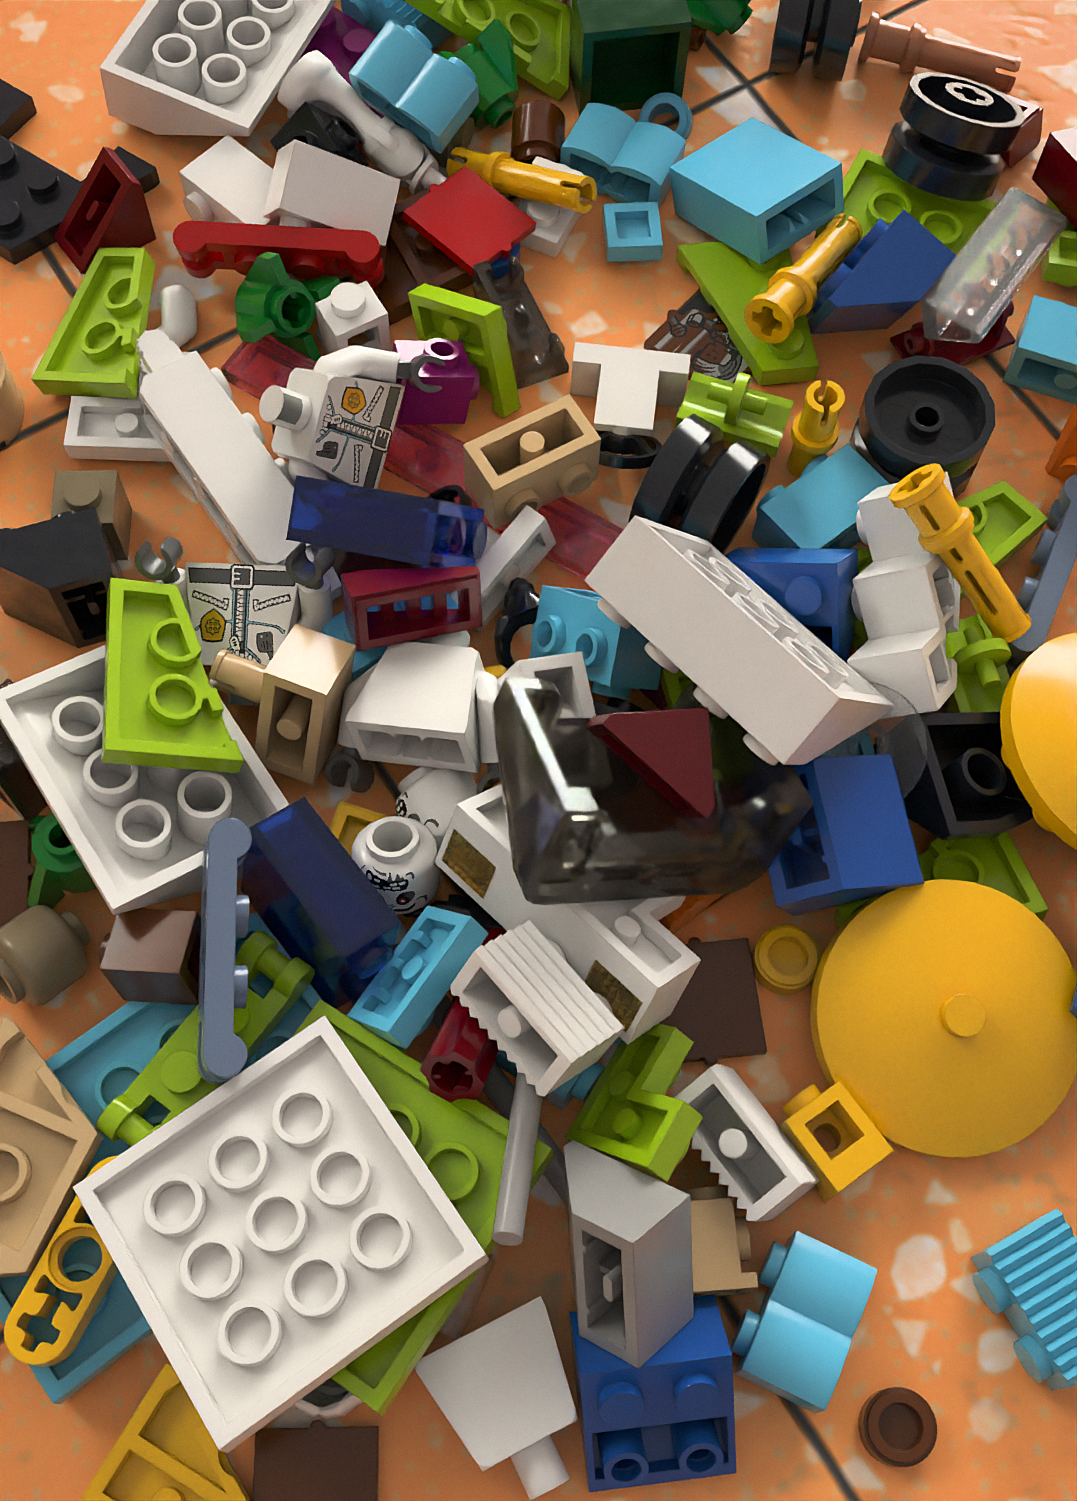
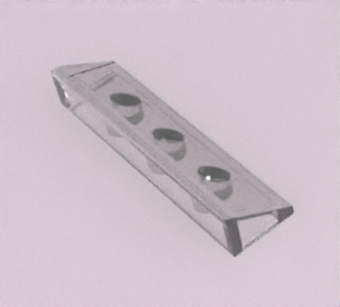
M1009 188L958 252L957 257L923 296L921 309L925 338L979 344L1068 225L1067 217L1017 188Z

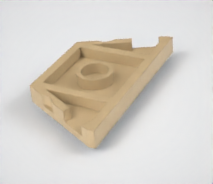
M4 1017L0 1022V1278L31 1276L76 1193L73 1186L82 1181L103 1140L102 1135L20 1027Z

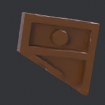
M427 188L395 204L386 246L380 248L385 275L382 282L378 285V299L388 313L389 326L413 314L408 292L425 283L457 292L477 282L476 276L473 278L402 219L405 209L429 193Z

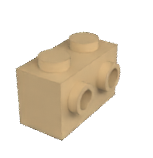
M568 394L463 444L464 485L495 530L513 521L526 505L538 512L542 506L564 495L572 497L585 491L598 477L601 438L574 399Z

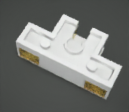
M504 783L458 803L434 863L506 931L513 930L519 924L522 926L529 919L546 939L555 942L563 951L566 962L588 987L608 1001L613 1015L625 1027L619 1035L625 1043H631L670 1016L701 959L658 920L681 907L690 887L657 858L647 862L643 872L625 881L624 873H618L616 879L605 875L612 862V859L608 856L618 851L626 831L594 803L551 825Z

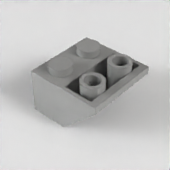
M572 1140L563 1147L570 1262L579 1336L639 1369L694 1318L690 1195Z

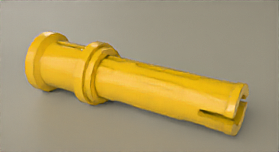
M845 214L835 215L824 231L812 242L795 264L779 269L769 279L768 290L763 294L756 295L746 305L744 311L745 323L758 339L772 344L783 342L792 333L794 320L799 316L806 315L815 306L819 286L828 278L852 248L861 241L863 235L862 227L853 216L850 215L843 226L838 228L845 220Z
M928 464L916 469L895 485L889 494L890 501L894 507L904 508L920 532L918 542L923 550L934 555L939 554L962 588L965 596L970 600L992 633V637L1005 639L1007 643L1021 637L1031 627L1030 621L1032 620L1024 612L1001 577L1000 572L993 565L972 533L975 527L973 514L969 508L958 506L943 483L946 475L940 464Z

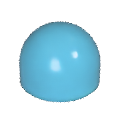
M668 92L659 93L649 98L640 111L638 122L652 123L653 119L659 114H675L679 117V125L674 132L686 140L693 127V116L687 103L676 94Z

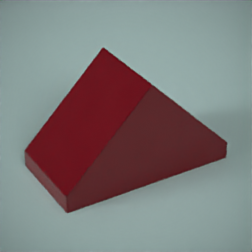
M107 147L101 149L53 237L81 274H86L99 248H141L156 239L140 182L113 149Z
M708 707L610 713L593 716L584 726L684 818L706 819L715 809Z

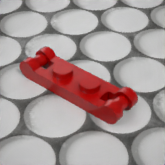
M191 220L179 224L173 233V243L182 257V262L187 272L196 278H207L216 269L235 270L247 276L256 258L265 252L279 253L286 272L305 280L324 275L352 277L356 284L367 281L371 288L382 282L385 275L379 241L374 234L364 230Z

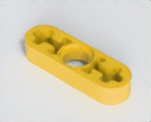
M117 1156L108 1157L97 1163L87 1177ZM77 1195L5 1322V1344L13 1357L26 1364L38 1367L54 1366L67 1359L73 1353L119 1270L95 1226L83 1223L87 1212ZM94 1239L102 1251V1261L99 1269L87 1280L71 1281L63 1270L65 1252L78 1240ZM51 1281L57 1288L70 1294L82 1296L76 1309L71 1304L61 1302L51 1323L56 1329L60 1330L58 1339L54 1344L41 1342L33 1351L31 1346L34 1343L35 1336L32 1332L26 1330L28 1322L33 1316L45 1319L58 1300L57 1297L44 1293L49 1282Z

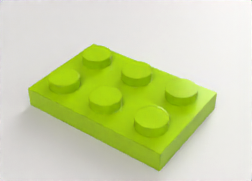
M861 148L843 179V213L845 214V220L838 228H841L851 215L860 223L863 238L880 218L890 225L904 209L957 255L931 287L966 301L1007 222L1011 209L988 199L960 201L918 189L897 177L887 168L882 156ZM829 222L816 230L814 238H817L824 231Z

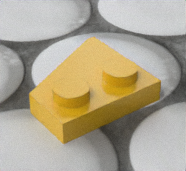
M165 1363L80 1498L83 1501H251L226 1453L220 1451L216 1446L174 1368L169 1363Z

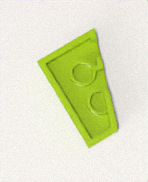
M721 241L678 245L677 263L685 274H692L700 286L702 295L708 304L714 307L728 328L729 337L752 371V375L760 386L813 381L816 379L819 364L806 315L797 317L794 320L792 333L783 342L776 344L766 343L758 339L745 323L744 311L746 305L756 295L763 294L768 290L769 279L779 269L793 265L789 247L760 265Z

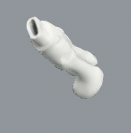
M318 50L304 55L286 75L279 89L277 99L278 102L288 109L287 117L289 119L305 101L333 116L342 118L359 136L360 141L363 143L362 148L370 162L384 174L400 179V186L409 188L412 196L426 188L429 191L431 184L440 185L447 180L438 172L439 165L437 160L426 146L418 140L417 136L410 130L395 124L389 117L384 116L380 118L353 87L337 72L333 63Z

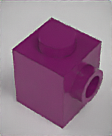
M433 338L428 341L394 340L392 352L400 353L401 360L411 361L413 357L419 354H428L440 358L445 363L444 366L427 362L420 368L419 378L423 384L442 387L441 390L435 393L418 390L409 383L408 379L397 378L396 384L405 386L396 419L398 425L465 424L470 400L477 399L480 382L476 365L470 364L462 342L449 341L443 338Z

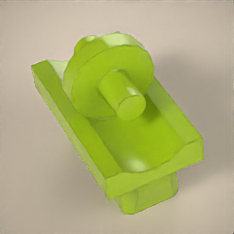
M693 371L683 403L676 416L675 428L686 417L696 414L720 427L724 432L725 443L734 444L742 439L766 452L769 456L776 457L794 401L749 388L751 375L739 372L735 383H731Z
M979 614L959 620V632L946 634V658H953L957 663V688L947 699L949 705L946 709L947 713L1000 712L1002 698L1007 683L1010 680L1005 663L1012 654L1005 639L992 637V633Z

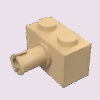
M295 623L268 666L235 655L226 649H221L217 654L208 677L213 688L260 705L255 752L265 768L310 785L314 784L337 744L343 697L347 686L350 685L356 645Z

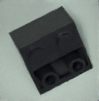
M95 507L79 512H62L50 520L20 528L0 529V605L5 614L77 648L106 641L107 591L110 578L124 579Z

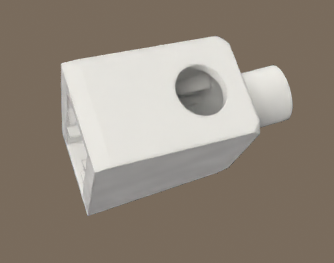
M541 1296L419 1360L415 1366L418 1376L482 1471L510 1457L530 1501L571 1479L551 1438V1434L577 1421L578 1417L546 1306Z

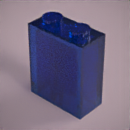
M296 475L286 540L305 542L306 544L325 546L429 567L475 566L476 559H480L483 555L487 543V525L485 522H482L485 509Z
M302 797L249 827L252 842L243 862L241 891L244 895H248L250 904L290 958L299 957L315 969L314 977L310 982L311 986L324 1002L338 1009L349 1001L355 1005L379 970L393 958V950L401 921L308 800Z

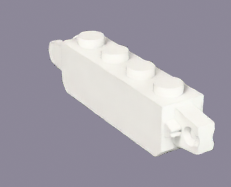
M159 328L157 330H144L145 332L141 337L136 339L137 353H139L140 358L139 369L143 378L139 392L143 402L144 423L164 448L168 458L242 564L285 566L287 556L301 542H305L306 556L314 564L316 554L324 546L327 547V537L330 536L328 523L316 505L310 504L306 506L296 491L297 484L288 472L287 463L282 458L274 460L264 446V435L255 418L249 412L241 414L232 401L233 394L223 373L217 367L209 369L197 351L184 356L174 340L171 341L170 335H166V331L162 332ZM332 566L325 573V576L330 580L333 601L341 595L342 585Z

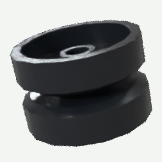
M780 0L769 71L795 75L802 67L807 42H813L811 70L814 78L841 82L850 47H853L862 0Z
M931 72L913 75L899 108L904 121L895 123L882 154L886 167L897 177L916 188L941 197L960 201H981L991 197L1005 166V161L1001 154L1012 150L1025 119V114L1021 107L995 89L964 77Z
M918 355L893 361L878 372L871 381L864 395L859 418L855 423L849 445L889 484L898 483L908 474L925 465L940 464L944 472H948L955 499L965 491L995 427V404L985 384L962 365L942 357Z
M692 414L686 417L673 430L657 453L634 499L629 522L635 515L707 540L724 554L740 531L762 489L769 471L771 457L766 452L742 439L723 450L724 432L721 428L696 414Z

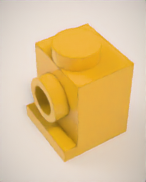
M840 1080L823 1093L820 1092L815 1084H812L781 1108L788 1119L779 1128L819 1177L820 1181L816 1184L819 1188L817 1192L825 1203L894 1151ZM817 1129L830 1131L836 1140L835 1150L830 1152L824 1151L814 1138V1131Z

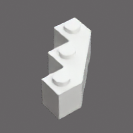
M945 472L946 477L943 483L953 496L948 472ZM897 483L877 487L857 502L859 507L856 515L858 534L861 541L865 545H869L873 562L852 580L854 586L851 592L853 611L858 620L864 622L868 641L847 660V663L894 705L882 718L938 711L957 688V663L953 658H946V634L959 632L960 585L956 579H952L951 572L939 554L934 555L923 550L918 542L920 532L904 508H896L890 501L889 494Z

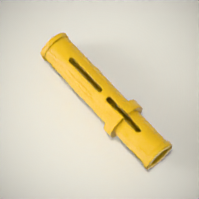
M456 147L450 154L453 157L464 159V163L449 158L447 160L446 172L448 178L467 166L504 197L512 195L573 210L579 214H586L592 209L590 203L582 202L579 198L594 202L596 200L597 185L592 177L586 175L579 176L515 161L514 158L510 157V154L495 151L488 155L471 151L464 147Z

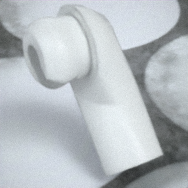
M172 285L164 288L158 296V305H161V325L155 330L159 328L162 332L166 331V335H170L171 341L174 340L180 348L193 339L197 333V301L191 291L183 285Z

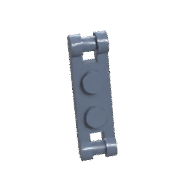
M1077 474L1072 475L1066 480L1059 492V499L1055 500L1046 517H1048V520L1046 522L1051 530H1043L1030 559L1031 563L1039 565L1035 579L1026 576L1016 595V600L1032 621H1030L1031 627L1026 633L1008 643L1012 655L1005 665L1010 678L1017 667L1045 642L1077 557Z
M224 818L215 823L206 841L202 862L197 1069L203 1080L214 1085L224 1084L235 1077L246 1064L248 1056L247 1047L243 1040L233 1034L234 1008L245 1009L247 1001V965H235L236 937H247L248 895H237V870L243 864L245 856L251 847L252 835L248 826L240 819Z

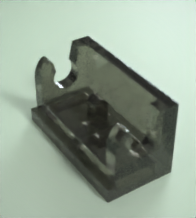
M511 256L508 261L509 272L500 279H495L488 260L474 264L473 289L474 298L502 306L503 317L508 329L507 338L518 390L568 373L569 364L564 357L565 347L560 337L556 333L551 332L524 281V269L519 259Z

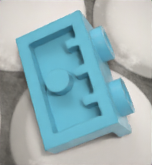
M427 905L347 1016L403 1052L405 1048H408L413 1039L424 1032L430 1025L435 1014V1008L448 992L450 985L472 953L482 944L489 933L471 916Z

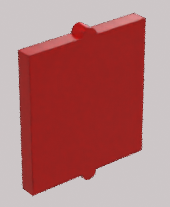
M467 166L460 169L440 185L431 184L429 186V193L405 209L402 217L406 223L473 278L500 257H510L511 249L533 233L537 224Z

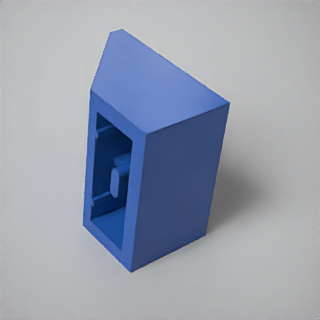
M904 209L890 225L880 218L817 292L815 306L811 309L815 313L808 320L811 334L888 329L921 300L957 255Z
M738 547L724 555L847 663L857 619L852 607L851 592L854 586L852 580L858 575V549Z
M891 754L816 757L805 765H783L747 775L777 907L793 916L879 896L898 888L924 884L898 775Z
M715 1294L693 1297L694 1318L639 1369L579 1336L577 1312H569L574 1375L589 1492L736 1473L733 1359Z

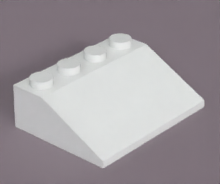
M146 0L99 67L108 114L156 135L250 136L279 91L286 75L297 63L336 0Z
M635 515L584 580L601 596L597 606L609 619L625 629H629L633 625L649 640L644 647L647 654L666 670L677 673L680 669L698 685L693 691L695 698L705 708L708 707V710L716 716L725 719L730 715L747 731V734L743 737L744 743L758 757L770 765L775 766L779 761L783 765H805L882 718L894 706L707 540Z
M106 645L0 689V724L113 915L201 892L204 847L212 827L216 822L224 818L240 819L248 826L252 835L251 847L245 856L243 864L237 870V881L294 853L298 817L223 702L224 711L222 718L231 741H237L244 760L239 773L102 763Z

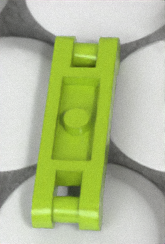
M261 929L254 932L245 941L235 959V965H247L248 987L260 972L274 982L272 989L264 998H261L248 988L245 1009L234 1008L233 1034L240 1037L247 1047L248 1056L246 1063L303 994L315 974V969L299 957L290 960L277 950L278 942ZM198 1005L122 1095L116 1097L100 1115L96 1123V1129L112 1142L122 1139L129 1146H134L221 1086L209 1084L198 1073ZM154 1101H157L170 1113L161 1124L154 1127L141 1116Z

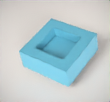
M658 202L603 204L602 223L607 262L661 260L663 239Z

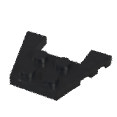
M0 79V256L16 265L56 243L53 237L85 179L83 181L75 179L9 140L37 113L32 96ZM119 146L114 150L140 182L144 194L154 189L160 183L155 166Z

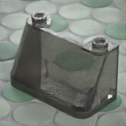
M505 678L493 703L491 714L512 865L525 899L532 904L552 905L712 895L738 891L758 880L767 871L814 804L793 766L783 765L780 761L773 766L758 757L743 741L747 731L730 715L722 719L709 711L715 809L706 819L684 818L584 727L591 718H559L564 704L556 685L549 680L539 678ZM693 683L686 687L671 710L705 708L693 695V691L698 685Z

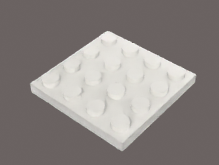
M325 1015L73 1186L216 1446L225 1453L237 1447L489 1261L486 1253Z

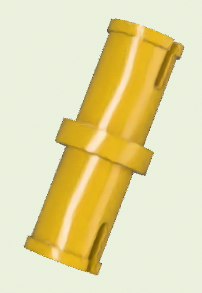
M821 380L810 384L805 393L803 410L793 420L790 434L793 446L787 458V467L789 472L798 479L810 462L822 454L827 455V452L834 447L838 440L840 427L837 420L840 410L844 406L845 394L843 389L833 381H826L823 396H819Z

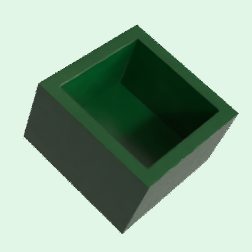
M572 0L569 73L579 116L587 103H600L616 107L622 111L642 109L649 98L659 93H673L682 98L692 25L686 0Z

